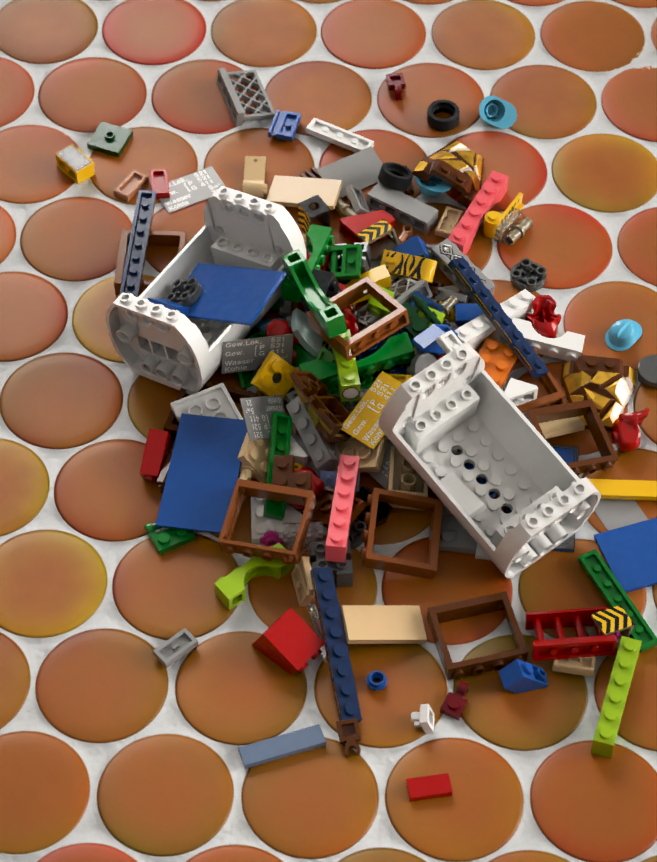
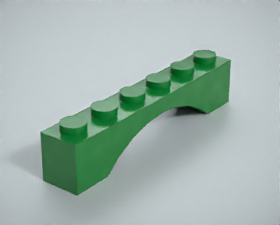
M310 225L306 234V249L311 255L307 261L311 272L313 269L321 270V265L323 266L325 263V256L329 255L330 246H333L335 236L332 235V227ZM286 275L282 283V300L302 303L300 300L301 295Z
M297 249L282 255L286 275L329 339L347 332L344 314L337 304L332 303L322 292L300 250Z
M407 332L389 337L378 351L356 361L359 377L372 375L376 371L383 369L389 370L396 365L410 363L414 357L415 350ZM315 359L299 364V371H310L326 386L338 385L336 363Z

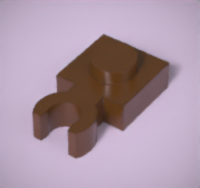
M357 718L337 721L340 744L346 743L344 748L346 758L349 757L348 751L351 748L355 749L357 756H359L360 746L355 743V741H361Z

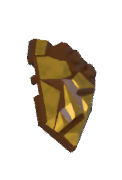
M453 141L421 160L412 174L426 183L432 175L436 176L462 193L457 202L468 209L481 189L484 158L468 149L462 143Z
M581 355L576 361H568L562 364L561 385L565 388L566 399L569 400V403L592 399L605 430L613 432L614 421L619 418L620 413L623 414L625 407L629 404L632 393L636 389L637 372L630 366H623V361L618 358ZM578 416L585 424L584 429H589L584 416Z
M292 371L290 374L292 384L300 401L309 413L315 428L320 433L319 436L328 443L346 442L351 436L342 431L341 428L353 409H345L340 403L341 399L338 396L334 397L332 394H327L328 387L310 371Z

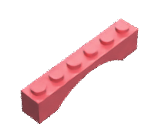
M492 171L448 237L464 255L469 251L485 214L496 203H499L507 192L509 176Z
M340 455L325 545V561L345 563L352 508L359 477L360 457Z

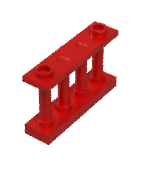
M607 606L526 612L525 630L534 629L536 640L532 642L533 661L615 655V634L604 636L591 618L593 613L606 610ZM595 625L598 636L586 637L583 626ZM574 626L577 637L565 638L562 627ZM554 628L557 639L545 640L542 629Z

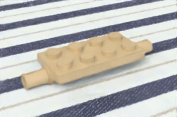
M248 432L246 433L238 455V459L242 462L239 479L251 481V478H256L259 482H266L270 438L249 441Z

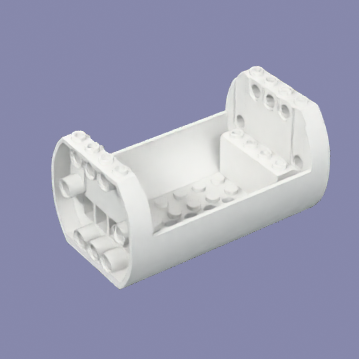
M221 186L207 201L204 208L205 225L143 293L139 297H135L131 293L123 292L109 306L106 313V325L113 346L133 373L179 391L182 387L190 395L199 392L222 365L223 342L245 339L282 296V283L285 277L251 326L187 318L178 310H170L165 308L164 305L149 302L148 298L165 299L173 288V282L177 279L182 281L187 279L198 263L285 272L282 255L297 249L300 250L307 261L306 247L301 231L292 216L282 205L225 186Z
M463 343L398 387L381 412L379 428L506 578H514L574 535L596 509L601 499V493L587 477L579 479L484 370L485 362L470 344ZM457 447L461 450L462 454L454 455L451 450ZM467 462L474 465V468L468 470L464 467V464ZM452 472L485 504L487 509L471 519L439 480ZM483 477L486 483L479 484L476 478ZM489 492L498 493L499 498H491ZM508 506L512 512L506 514L501 510V507Z

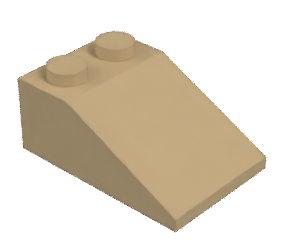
M391 446L387 490L428 497V485L398 449ZM389 504L394 508L421 510L411 507Z

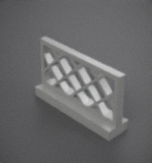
M218 68L216 82L235 126H242L243 121L274 118L276 113L256 69L226 72L225 68ZM246 76H253L254 79L250 80ZM230 78H236L238 79V81L236 82L234 80H231ZM243 81V82H245V83H247V84H249V85H248V86H244V85H242V84H240V83ZM254 86V87L258 88L259 90H258V91H255V90L251 89V87ZM237 87L243 90V92L240 93L236 91L235 88ZM248 92L254 96L251 98L245 94ZM258 97L260 99H263L264 101L262 103L255 99ZM244 99L248 101V103L245 104L243 102H240V100ZM251 104H254V105L259 106V107H258V109H255V108L251 107L250 105H251ZM263 108L269 111V113H264L261 109ZM248 110L253 114L246 115L245 111Z
M403 276L391 287L387 288L394 292V299L401 305L406 302L410 304L415 291L428 298L433 296L427 281L422 279L418 282L406 276ZM368 303L357 311L360 313L358 325L364 328L382 319V317H375L367 311Z

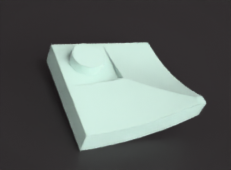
M296 308L292 312V331L299 340V343L316 357L322 347L323 339L309 327L306 313Z

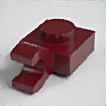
M403 73L386 74L388 90H394L395 100H402V89H405Z
M461 681L455 694L448 693L440 707V713L459 721L468 705V700L464 699L468 692V683Z

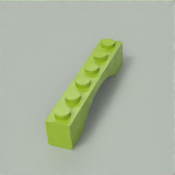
M625 636L621 637L590 753L608 758L612 756L642 644L640 640Z

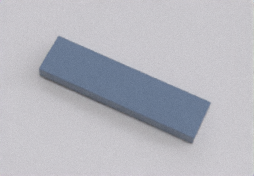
M320 724L238 747L244 768L247 769L325 746L326 740Z

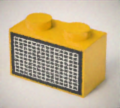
M71 144L55 154L57 167L78 185L95 175L93 160L87 158L74 145Z

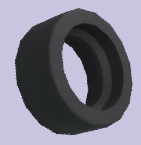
M449 100L432 102L427 110L428 124L431 128L438 131L454 129L459 122V107ZM446 112L451 114L452 117L441 119L434 116V114Z
M394 162L384 163L378 175L379 181L384 186L398 191L409 189L413 178L412 171L409 168Z

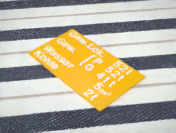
M382 371L342 424L341 430L374 450L385 435L379 428L381 412L393 393L403 383Z

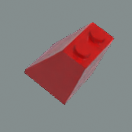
M290 608L251 645L292 676L297 671L299 673L304 671L309 666L306 662L310 658L314 660L322 653L320 648L324 645V642Z

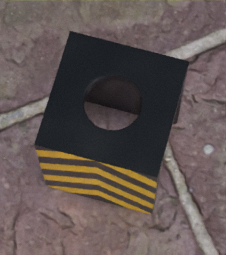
M319 195L298 203V225L306 234L310 225L313 224L314 218H317L323 226L330 227V208ZM316 204V209L311 210L309 206Z

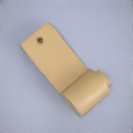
M245 156L243 193L258 198H264V194H268V184H265L266 156Z

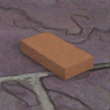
M133 170L114 190V195L129 202L138 190L149 181L148 176Z

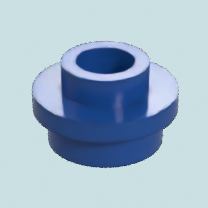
M373 671L367 676V686L374 691L383 690L387 685V677L381 671Z

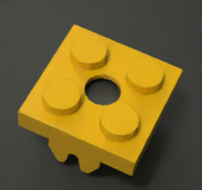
M270 351L264 362L258 366L251 384L265 396L282 395V399H284L293 385L290 374L292 371L298 370L276 353Z

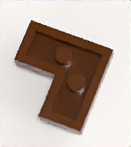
M294 455L274 456L272 484L312 491V472H294Z

